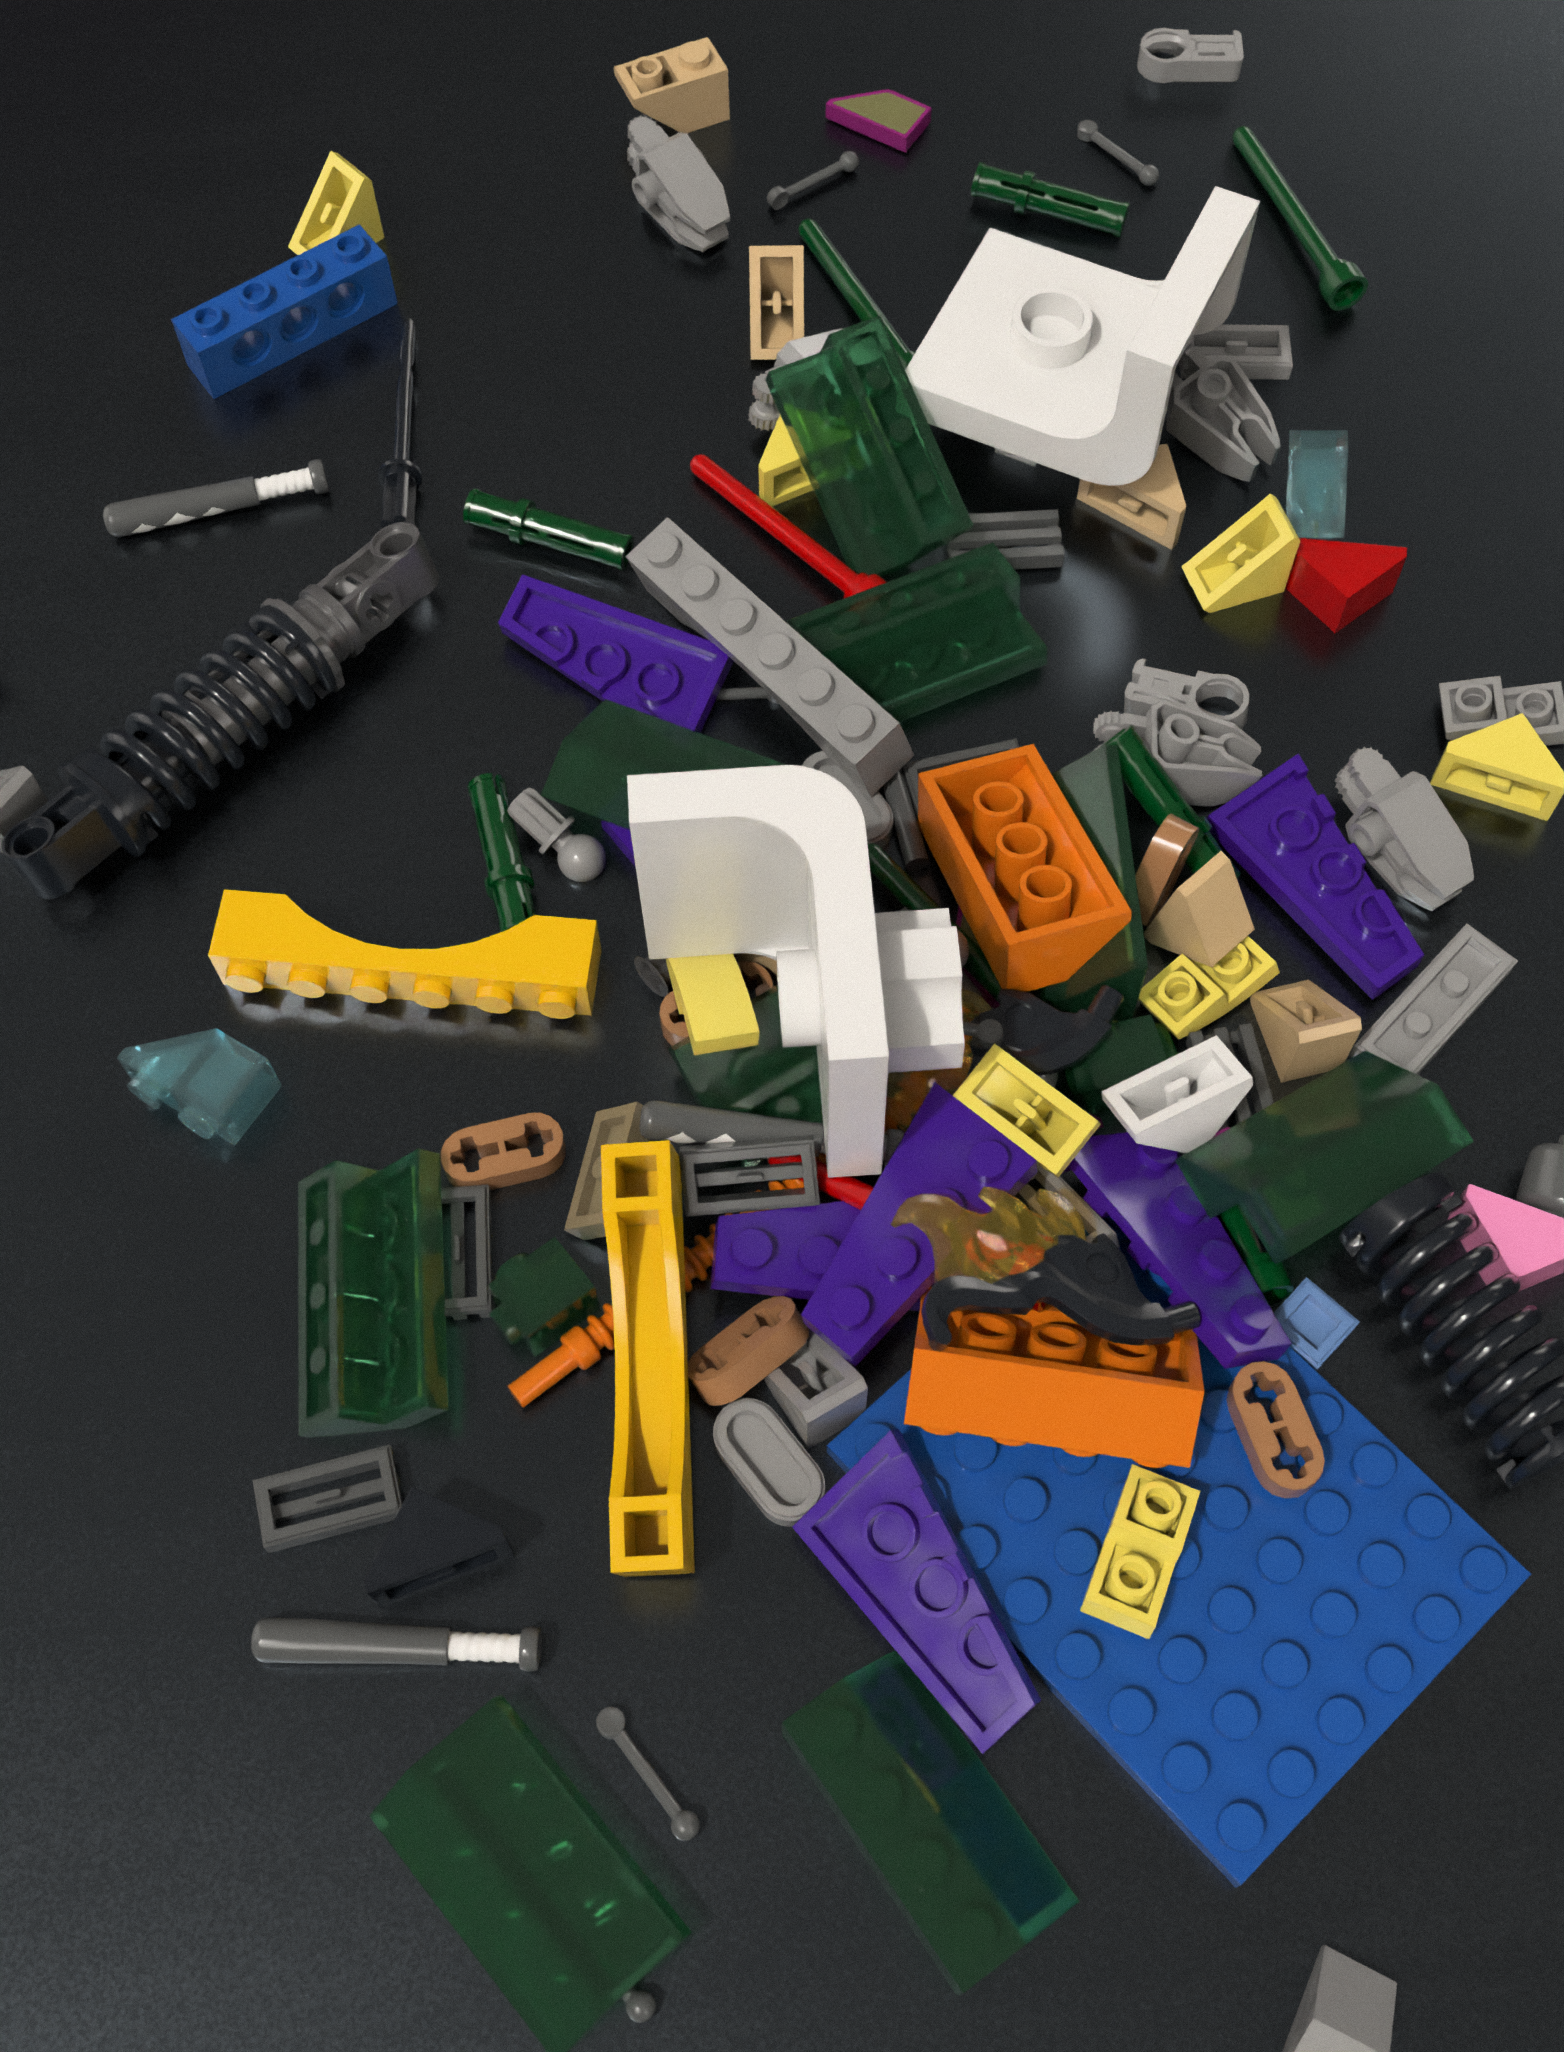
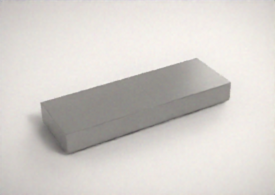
M1466 924L1353 1046L1349 1056L1397 1093L1401 1094L1512 972L1518 960L1469 924Z

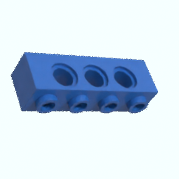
M359 224L171 320L188 367L212 398L216 399L397 305L398 302L387 255Z

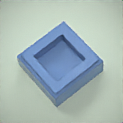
M1307 1277L1274 1312L1292 1343L1290 1347L1316 1371L1360 1323V1321Z

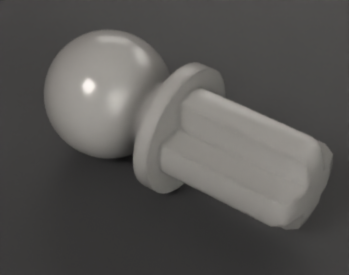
M533 788L523 790L513 800L507 810L509 816L542 845L538 850L542 855L551 848L558 852L559 868L567 878L576 882H587L601 874L606 863L605 850L602 844L593 836L587 834L574 835L569 830L576 821L573 816L565 819Z

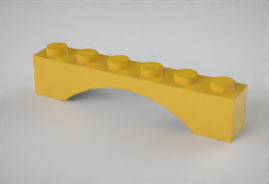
M224 889L208 957L223 985H228L242 992L255 993L263 988L290 990L296 995L308 998L322 997L325 993L351 995L360 1001L368 1003H381L388 998L411 1000L428 1008H444L449 1004L476 1006L485 1012L503 1014L511 1011V1009L539 1011L542 1015L550 1018L567 1019L574 1016V1014L592 1016L602 948L597 920L533 915L506 931L472 943L439 949H398L365 943L333 931L306 914L286 894Z
M670 1140L601 1145L602 1213L611 1280L615 1347V1432L609 1493L611 1573L623 1577L695 1573L680 1157Z

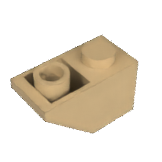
M708 37L687 42L681 46L640 57L634 61L614 67L615 77L633 107L678 132L690 133L730 120L728 69Z

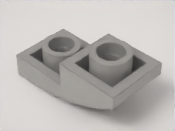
M1501 676L1439 683L1445 737L1448 740L1458 739L1523 713L1545 746L1564 744V696L1561 681L1502 688Z

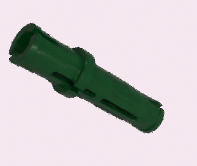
M983 162L978 164L971 187L972 197H981L1013 206L1014 212L1025 215L1028 210L1072 224L1111 233L1116 237L1121 236L1130 203L1115 201L1078 189L1036 179L1035 172L1025 170L1024 174L1021 175L985 165L986 163Z
M476 488L469 492L465 501L463 521L467 525H475L509 535V540L515 544L524 545L529 541L570 555L609 565L620 571H624L628 567L629 561L626 556L634 548L633 535H625L585 523L581 520L538 509L534 501L525 498L515 502L481 492V490Z
M1129 725L1108 739L1099 750L1106 756L1111 765L1115 767L1125 784L1158 827H1160L1169 814H1173L1199 828L1196 841L1185 862L1194 874L1222 851L1215 838L1209 832L1212 825L1205 816L1198 817L1163 767L1145 746L1143 740L1135 731L1136 729L1133 725ZM1231 862L1236 878H1238L1240 871Z
M485 773L474 777L468 783L467 788L474 808L480 842L488 869V877L484 879L487 896L494 900L499 917L500 932H503L536 915L530 890L534 888L535 884L532 871L524 865L514 819L509 816L507 811L510 805L505 778L497 774L494 778L495 788L492 773Z

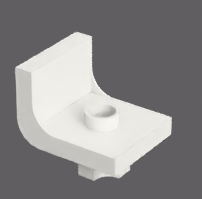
M1215 186L1168 275L1162 281L1136 278L989 228L899 380L897 412L994 447L995 453L1034 467L1038 463L1091 483L1117 486L1129 484L1140 479L1149 470L1156 457L1175 369L1192 335L1204 334L1219 327L1228 318L1235 305L1260 201Z
M777 765L627 775L629 825L649 960L743 953L762 955L776 960L782 1046L785 1048L817 1045L828 1178L881 1174L888 1073L962 1068L965 1046L961 1000L962 968L957 926H951L949 908L874 913L867 834L863 812L853 794L841 782L822 771L804 766Z

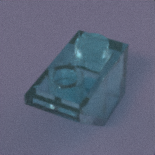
M1290 430L1285 514L1299 538L1330 540L1331 537L1344 538L1348 430Z
M217 1028L126 1047L117 1057L131 1079L127 1084V1088L136 1097L156 1109H159L164 1102L179 1111L178 1119L200 1137L210 1140L215 1133L233 1145L238 1143L282 1086L268 1058Z

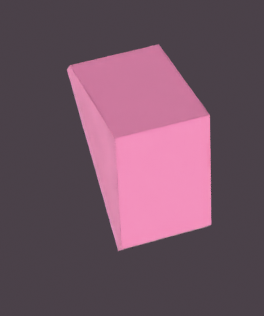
M1472 1184L1466 1187L1459 1197L1464 1204L1451 1211L1448 1220L1465 1212L1472 1214L1477 1223L1476 1229L1460 1241L1466 1252L1483 1243L1493 1244L1497 1249L1498 1259L1479 1272L1486 1286L1505 1274H1512L1520 1281L1519 1291L1564 1273V1218Z

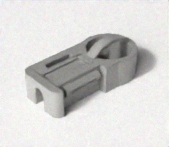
M1153 29L1147 32L1141 39L1137 68L1144 78L1157 83L1235 82L1239 79L1244 57L1242 35L1237 30H1233L1232 35H1189V30ZM1152 53H1169L1175 56V58H1158L1153 56Z
M1139 659L1132 671V683L1129 682L1125 689L1124 712L1145 717L1151 706L1165 699L1234 723L1240 729H1243L1247 722L1250 694L1244 683L1228 674H1213L1198 670L1196 677L1148 667L1146 666V659ZM1215 696L1225 697L1233 700L1239 706V709L1230 715L1221 716L1204 710L1198 704L1207 698Z

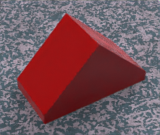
M1299 538L1300 544L1285 589L1328 628L1337 633L1393 593L1407 558V547Z

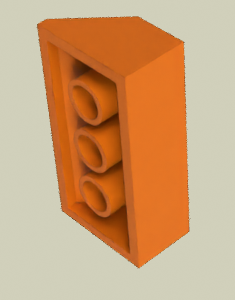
M1034 744L918 773V824L920 831L1002 989L1028 992L1067 981L1131 921L1132 911Z
M932 1287L921 1296L904 1424L920 1426L923 1430L936 1435H952L959 1432L990 1437L994 1441L1007 1446H1022L1031 1443L1061 1448L1063 1451L1079 1457H1092L1102 1454L1132 1459L1136 1463L1150 1468H1163L1168 1465L1190 1468L1205 1392L1197 1335L1192 1329L1174 1334L1175 1337L1167 1344L1136 1346L1114 1343L1096 1336L1050 1304L1040 1313L1031 1309L1027 1315L961 1310L952 1312L948 1316L947 1324L952 1340L944 1350L938 1352L934 1351L929 1345L922 1318L924 1298Z

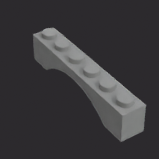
M667 517L626 556L648 593L682 624L694 629L707 638L746 671L804 729L825 754L871 797L914 756L904 731L896 719L671 519Z

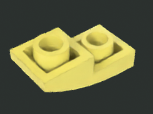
M1247 936L1213 967L1192 959L1189 960L1182 953L1135 995L1179 1040L1188 1036L1189 1032H1196L1231 1011L1266 985L1280 971L1277 962Z
M733 954L666 958L679 1015L684 1014L694 1055L758 1045L760 1033L743 976Z
M1132 1464L1080 1611L1149 1639L1156 1627L1173 1569L1182 1552L1201 1491Z

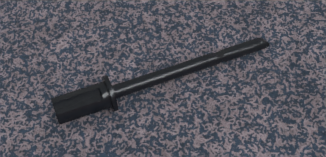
M407 319L404 323L399 340L398 364L400 375L397 381L393 459L382 463L378 469V481L383 487L382 528L399 522L415 523L416 490L422 484L420 468L415 463L409 461L413 398V373L411 369L415 359L416 339L415 326L411 319Z

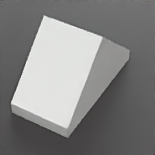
M1216 1035L1103 1090L1102 1099L1137 1144L1199 1156L1252 1088L1253 1077Z

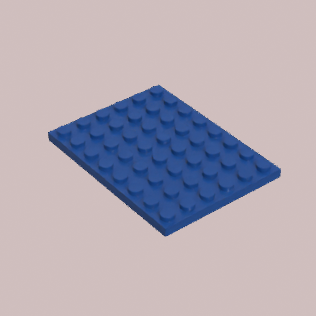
M1110 1216L1103 1218L1117 1235L1120 1245L1119 1249L1127 1259L1139 1291L1151 1303H1159L1162 1308L1172 1306L1167 1300L1172 1293L1171 1288L1161 1276L1154 1274L1148 1269L1143 1271L1126 1251L1131 1244L1130 1239ZM1076 1220L1069 1225L1081 1239L1090 1235ZM1198 1336L1197 1341L1205 1392L1190 1468L1168 1465L1163 1468H1150L1140 1465L1132 1459L1102 1454L1092 1457H1079L1057 1447L1031 1443L1022 1446H1007L985 1436L959 1432L952 1435L929 1433L920 1426L904 1424L910 1369L827 1445V1454L847 1473L890 1430H900L1019 1658L1235 1888L1241 1886L1531 1575L1526 1568L1291 1347L1279 1359L1266 1362L1278 1365L1288 1373L1294 1382L1322 1447L1325 1463L1322 1475L1308 1492L1300 1497L1288 1499L1274 1496L1262 1487L1255 1476L1228 1410L1226 1398L1229 1386L1239 1371L1247 1365L1225 1369ZM1252 1382L1253 1387L1245 1397L1248 1404L1260 1403L1264 1407L1270 1424L1274 1423L1269 1407L1277 1397L1274 1390L1262 1391L1257 1382ZM1276 1436L1281 1453L1272 1463L1277 1471L1288 1469L1293 1478L1298 1479L1297 1472L1305 1464V1460L1301 1455L1296 1457L1289 1456L1280 1436ZM1132 1464L1201 1491L1182 1552L1173 1569L1156 1627L1149 1639L1080 1611Z

